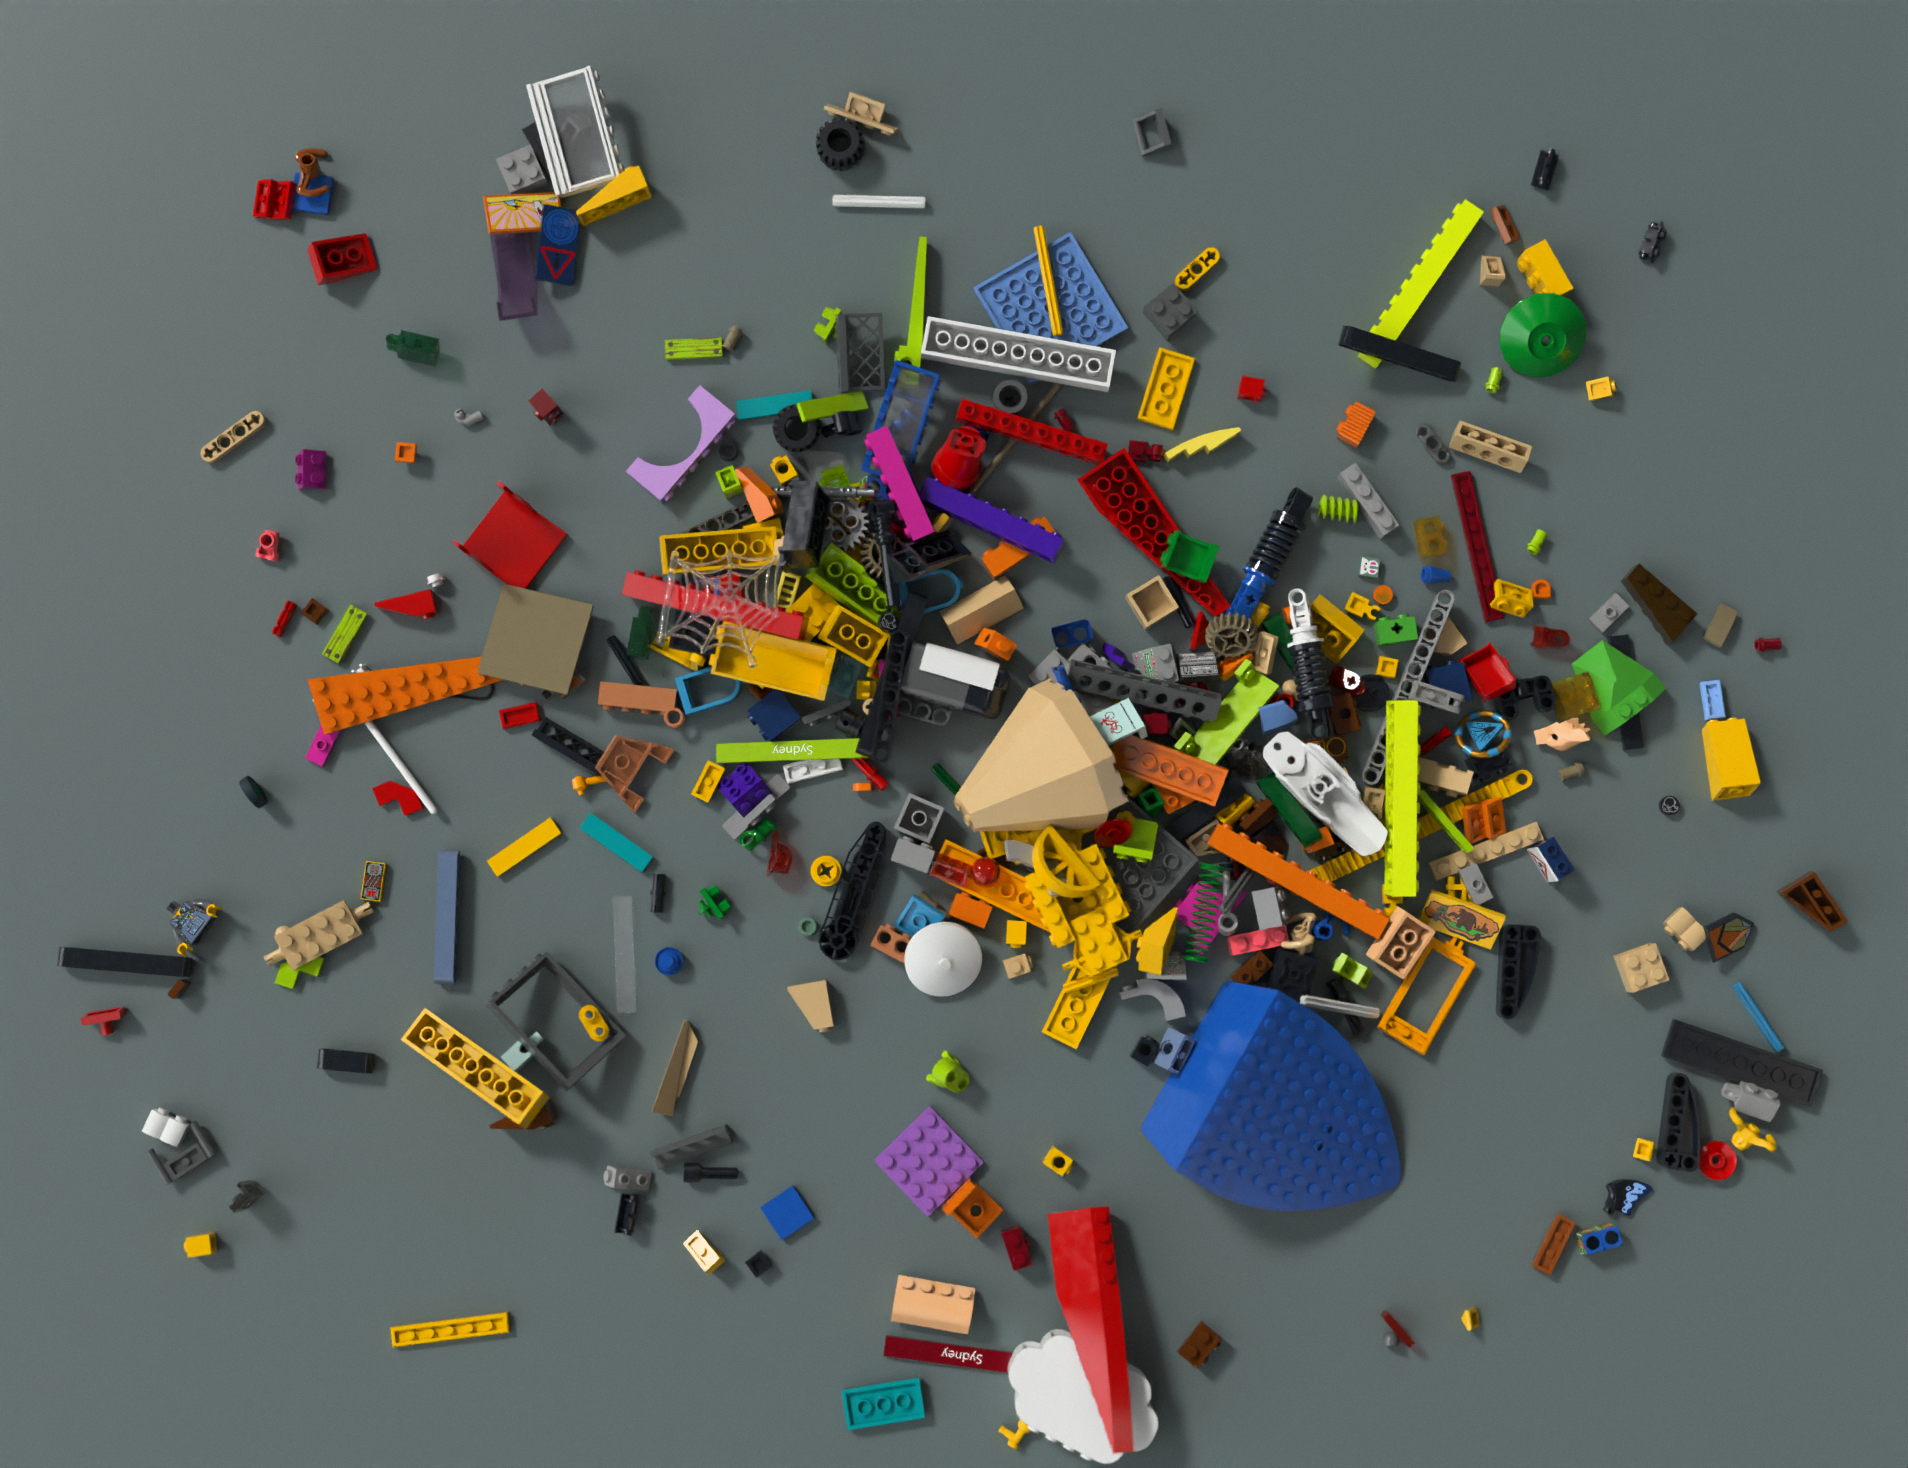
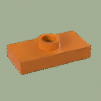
M1250 652L1247 655L1243 654L1241 658L1235 656L1234 660L1228 656L1217 664L1218 676L1225 682L1234 675V672L1245 659L1252 661L1255 658Z

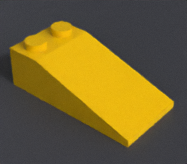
M630 166L626 168L624 172L620 173L576 211L582 226L652 198L640 167Z

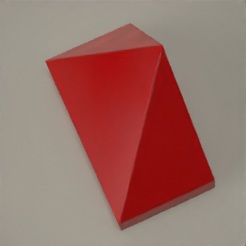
M1203 611L1197 613L1189 648L1191 651L1206 643V628L1209 626V623Z

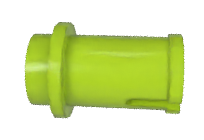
M1491 368L1489 380L1485 383L1486 391L1497 393V390L1500 389L1499 383L1504 372L1502 369L1498 372L1499 368Z
M1537 529L1531 543L1527 544V551L1533 555L1540 553L1548 534L1543 530Z

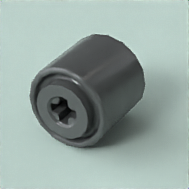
M1005 380L999 383L993 394V408L1021 416L1027 405V391L1025 387L1015 380ZM1013 399L1015 405L1007 407L1005 400Z

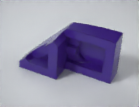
M1104 643L1102 648L1106 655L1122 668L1132 673L1136 666L1123 658L1124 653L1117 647Z

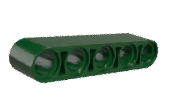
M1277 613L1264 621L1262 627L1265 632L1279 637L1276 649L1292 673H1294L1295 671L1292 670L1294 664L1291 663L1293 656L1290 655L1287 644L1293 642V635L1290 634V628L1282 616Z
M1274 772L1256 782L1263 795L1273 803V808L1305 849L1323 839L1317 827L1287 788L1278 780Z

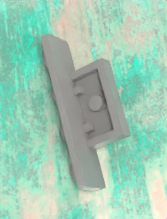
M776 774L766 784L773 792L772 794H769L744 818L737 811L722 825L733 839L739 837L750 825L755 826L762 819L760 816L765 811L769 813L776 806L774 803L790 789V786L779 774Z

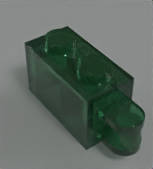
M401 330L400 336L395 334L386 336L387 349L397 352L398 358L430 366L436 365L440 353L438 338Z
M642 606L639 609L638 618L633 617L626 653L628 657L648 660L649 647L652 642L655 623L651 620L652 611L647 606Z

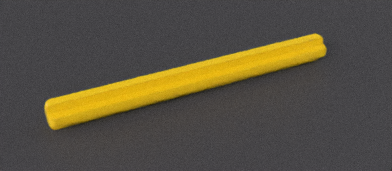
M1042 225L1034 227L1052 333L1053 336L1063 335L1045 229Z

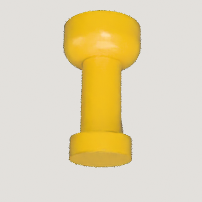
M1021 1419L1018 1422L1019 1429L1016 1434L1006 1429L1003 1425L998 1431L1009 1439L1007 1444L1015 1450L1018 1449V1444L1025 1433L1031 1432L1028 1425Z

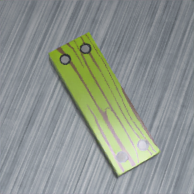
M722 337L665 340L666 360L723 358Z
M350 605L322 655L340 664L368 614Z

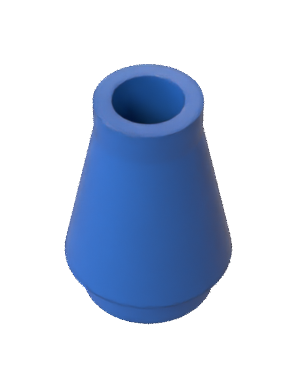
M1428 565L1421 570V581L1426 584L1449 582L1451 578L1450 571Z

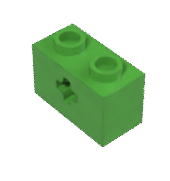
M1409 614L1398 615L1397 619L1390 620V617L1378 618L1379 621L1374 623L1377 646L1413 642L1418 639L1415 616L1409 617ZM1395 626V628H1399V631L1396 633L1391 628Z

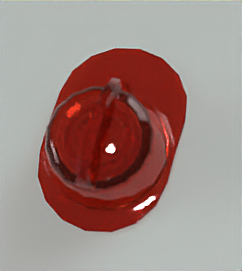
M776 830L771 841L770 859L766 871L767 877L771 873L787 874L792 863V853L788 847L778 842V832Z

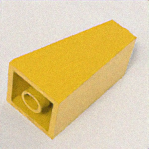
M1733 717L1726 721H1708L1702 729L1712 801L1751 796L1761 782L1745 719Z

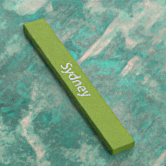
M859 738L716 744L717 764L869 757L855 753Z

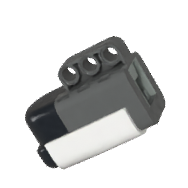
M913 642L902 678L898 706L900 702L906 701L909 703L910 708L908 711L902 712L897 707V712L903 716L938 726H944L948 723L952 709L994 720L1001 713L1011 676L1006 669L999 667L1000 663L927 643L925 646ZM921 706L928 709V714L925 717H920L917 714V710ZM944 712L947 716L946 721L938 722L935 718L936 714Z

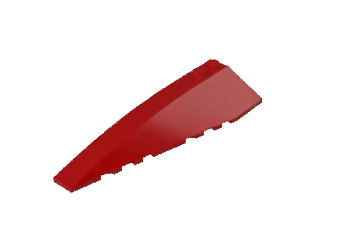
M1125 448L1077 479L1097 511L1212 616H1218L1230 607V604L1210 575L1206 583H1200L1161 567L1162 562H1160L1163 551L1168 549L1169 544H1166L1169 534L1180 530Z

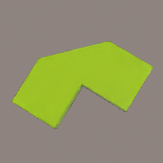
M319 956L294 970L291 969L288 962L280 965L274 983L295 989L300 971L318 977L325 958Z

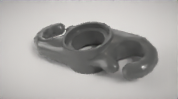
M1419 424L1415 429L1416 435H1419L1422 428L1427 430L1425 436H1419V439L1424 444V449L1437 463L1447 464L1451 459L1450 453H1447L1446 458L1443 460L1439 458V453L1447 452V449L1442 445V439L1429 425ZM1430 439H1435L1438 442L1436 449H1431L1428 446Z

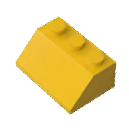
M1319 594L1309 606L1312 613V625L1317 626V638H1324L1323 645L1321 646L1325 650L1324 655L1337 664L1359 639L1364 629Z

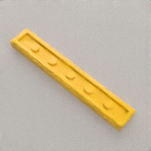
M502 1312L393 1326L390 1328L392 1347L509 1333V1313Z

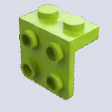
M1135 818L1130 838L1122 844L1114 845L1113 854H1116V858L1128 860V857L1136 858V862L1147 863L1148 860L1152 861L1158 824Z

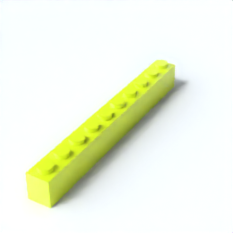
M1466 199L1462 205L1460 203L1456 205L1452 211L1455 214L1451 220L1447 218L1441 227L1444 229L1442 234H1436L1431 241L1434 244L1431 250H1425L1420 257L1423 259L1420 265L1416 263L1410 272L1413 275L1411 279H1405L1400 286L1402 290L1400 295H1394L1389 302L1392 305L1389 311L1386 309L1378 318L1381 320L1378 326L1374 324L1369 332L1396 341L1484 211ZM1359 353L1357 356L1375 369L1382 361Z

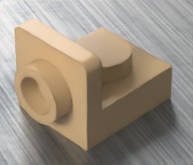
M1025 953L1003 960L1008 979L1030 973V968L1033 967L1030 956L1026 957Z

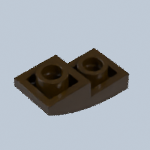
M1339 841L1320 849L1315 853V857H1320V861L1332 860V856L1337 855L1336 848H1339V852L1351 851V849L1344 841Z

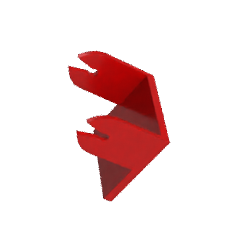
M498 481L496 485L503 491V494L463 546L455 540L451 543L506 584L527 589L568 534L539 514L522 497L513 493L507 486Z

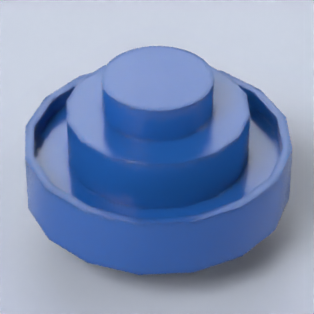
M673 947L661 949L655 957V966L664 975L678 973L684 964L682 953Z

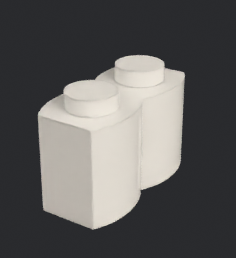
M161 1107L152 1109L142 1132L175 1147H180L190 1128L187 1122L188 1119L180 1115L173 1117L169 1114V1110Z

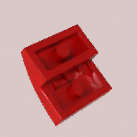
M272 179L258 180L253 217L270 220H291L296 183L292 181L277 182Z

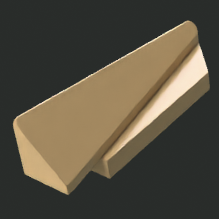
M688 1020L683 1022L652 1112L673 1116L676 1097L681 1096L699 1043Z

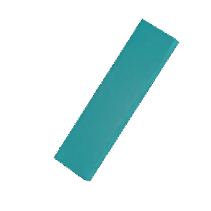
M811 390L736 401L738 420L776 416L786 406L812 400Z
M591 812L580 826L582 831L642 873L653 859L652 855Z

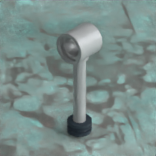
M1232 862L1219 863V866L1225 867V871H1219L1224 876L1223 900L1231 890L1230 873L1234 872V863ZM1231 909L1227 914H1222L1218 920V931L1224 936H1231L1237 930L1238 919L1231 913ZM1228 920L1232 922L1233 926L1225 928L1222 923Z

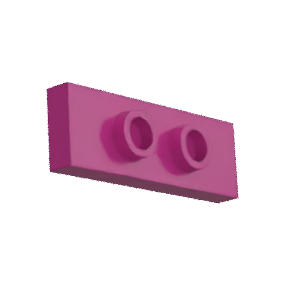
M320 726L305 759L324 767L341 730L324 735L322 726Z

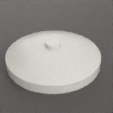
M938 922L922 928L911 938L905 950L904 964L910 981L919 990L933 996H950L963 991L974 982L981 969L982 952L976 937L967 928L952 922Z

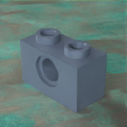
M1168 1027L1152 1062L1180 1075L1196 1040Z

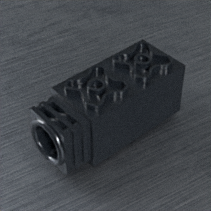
M1276 947L1272 960L1273 966L1270 968L1265 988L1279 990L1300 1003L1302 995L1309 996L1318 959L1311 955Z

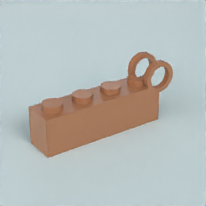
M600 681L598 705L603 706V710L614 711V708H622V712L633 713V710H641V714L652 715V712H660V716H664V721L672 728H679L685 722L684 713L677 708L679 695L677 689ZM674 712H678L680 720L675 724L670 723L669 716Z

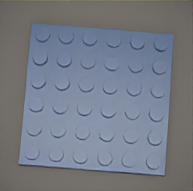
M1071 232L1047 245L1063 335L1053 336L1038 251L973 287V291L996 329L1096 347L1128 330V326ZM1026 378L1029 385H1032L1039 381L1037 379Z

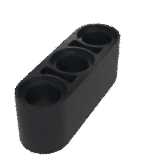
M320 1048L317 1068L373 1074L375 1054Z

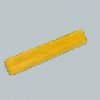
M1115 966L1093 977L1087 975L1063 984V989L1068 994L1119 975V972Z

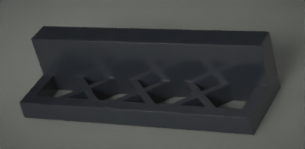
M547 717L544 718L538 730L535 729L531 736L595 774L601 775L596 770V764L593 763L592 755L604 754V751ZM547 723L554 726L555 734L547 736L542 733ZM564 734L570 735L572 744L562 745L559 736ZM585 744L588 754H577L576 745Z

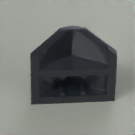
M1274 821L1249 836L1251 837L1249 841L1254 844L1257 841L1267 846L1266 850L1272 854L1274 851L1283 854L1286 841Z

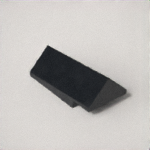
M948 530L904 544L903 550L888 554L887 561L893 582L897 584L910 581L969 557L971 552Z

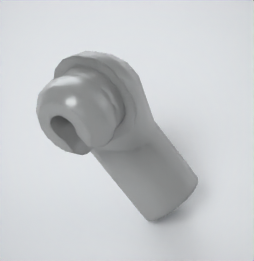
M457 409L454 412L455 419L466 426L473 425L484 419L480 411L471 415L462 409Z

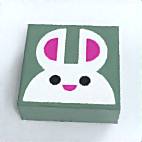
M1361 556L1358 576L1377 579L1380 559Z

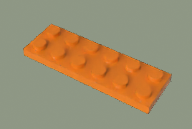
M1135 734L1114 743L1111 749L1116 761L1113 763L1115 770L1212 806L1216 805L1229 770L1145 738L1140 739Z

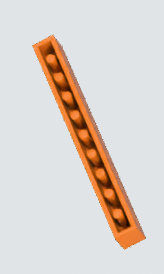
M1224 822L1222 825H1216L1206 845L1375 939L1380 938L1389 921V918L1385 917L1386 913L1378 908L1375 910L1369 908L1368 902L1360 898L1358 901L1351 898L1352 894L1344 889L1341 891L1335 889L1334 883L1326 879L1324 882L1317 879L1318 875L1310 870L1306 873L1300 869L1301 865L1292 860L1288 863L1283 860L1285 856L1276 851L1272 854L1266 850L1267 846L1258 841L1254 844L1249 841L1251 837L1242 832L1239 835L1232 831L1233 827Z

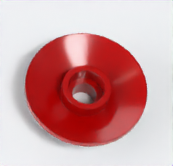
M1124 819L1109 820L1097 828L1094 834L1095 841L1102 847H1114V845L1122 844L1130 838L1132 826Z
M1722 1141L1706 1143L1700 1149L1698 1167L1702 1174L1712 1180H1723L1732 1175L1737 1165V1157L1732 1147ZM1714 1156L1718 1159L1716 1163L1712 1162Z

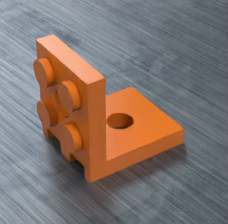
M971 1177L943 1204V1211L948 1216L952 1214L976 1239L1003 1211V1208ZM973 1205L981 1207L982 1212L980 1215L974 1216L971 1214L970 1209Z

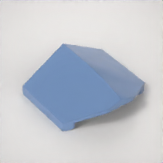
M1284 700L1259 707L1263 736L1289 729L1297 722L1296 712Z

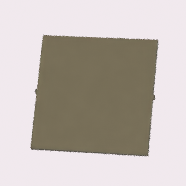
M503 584L477 673L518 683L521 686L527 685L569 695L594 605L554 596L550 593L545 594Z

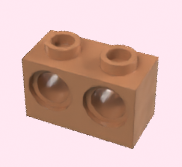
M887 923L885 926L881 925L870 946L904 963L905 952H899L897 944L900 941H904L908 945L912 936L904 932L902 935L896 933L897 928ZM883 932H887L891 936V940L887 944L880 941V935Z

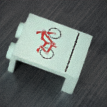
M1129 698L1090 716V719L1108 746L1136 732L1140 739L1148 736L1145 725Z

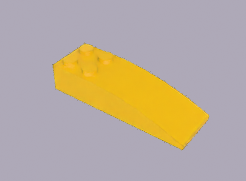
M776 526L661 535L659 542L663 576L778 565L773 563L774 540H777Z

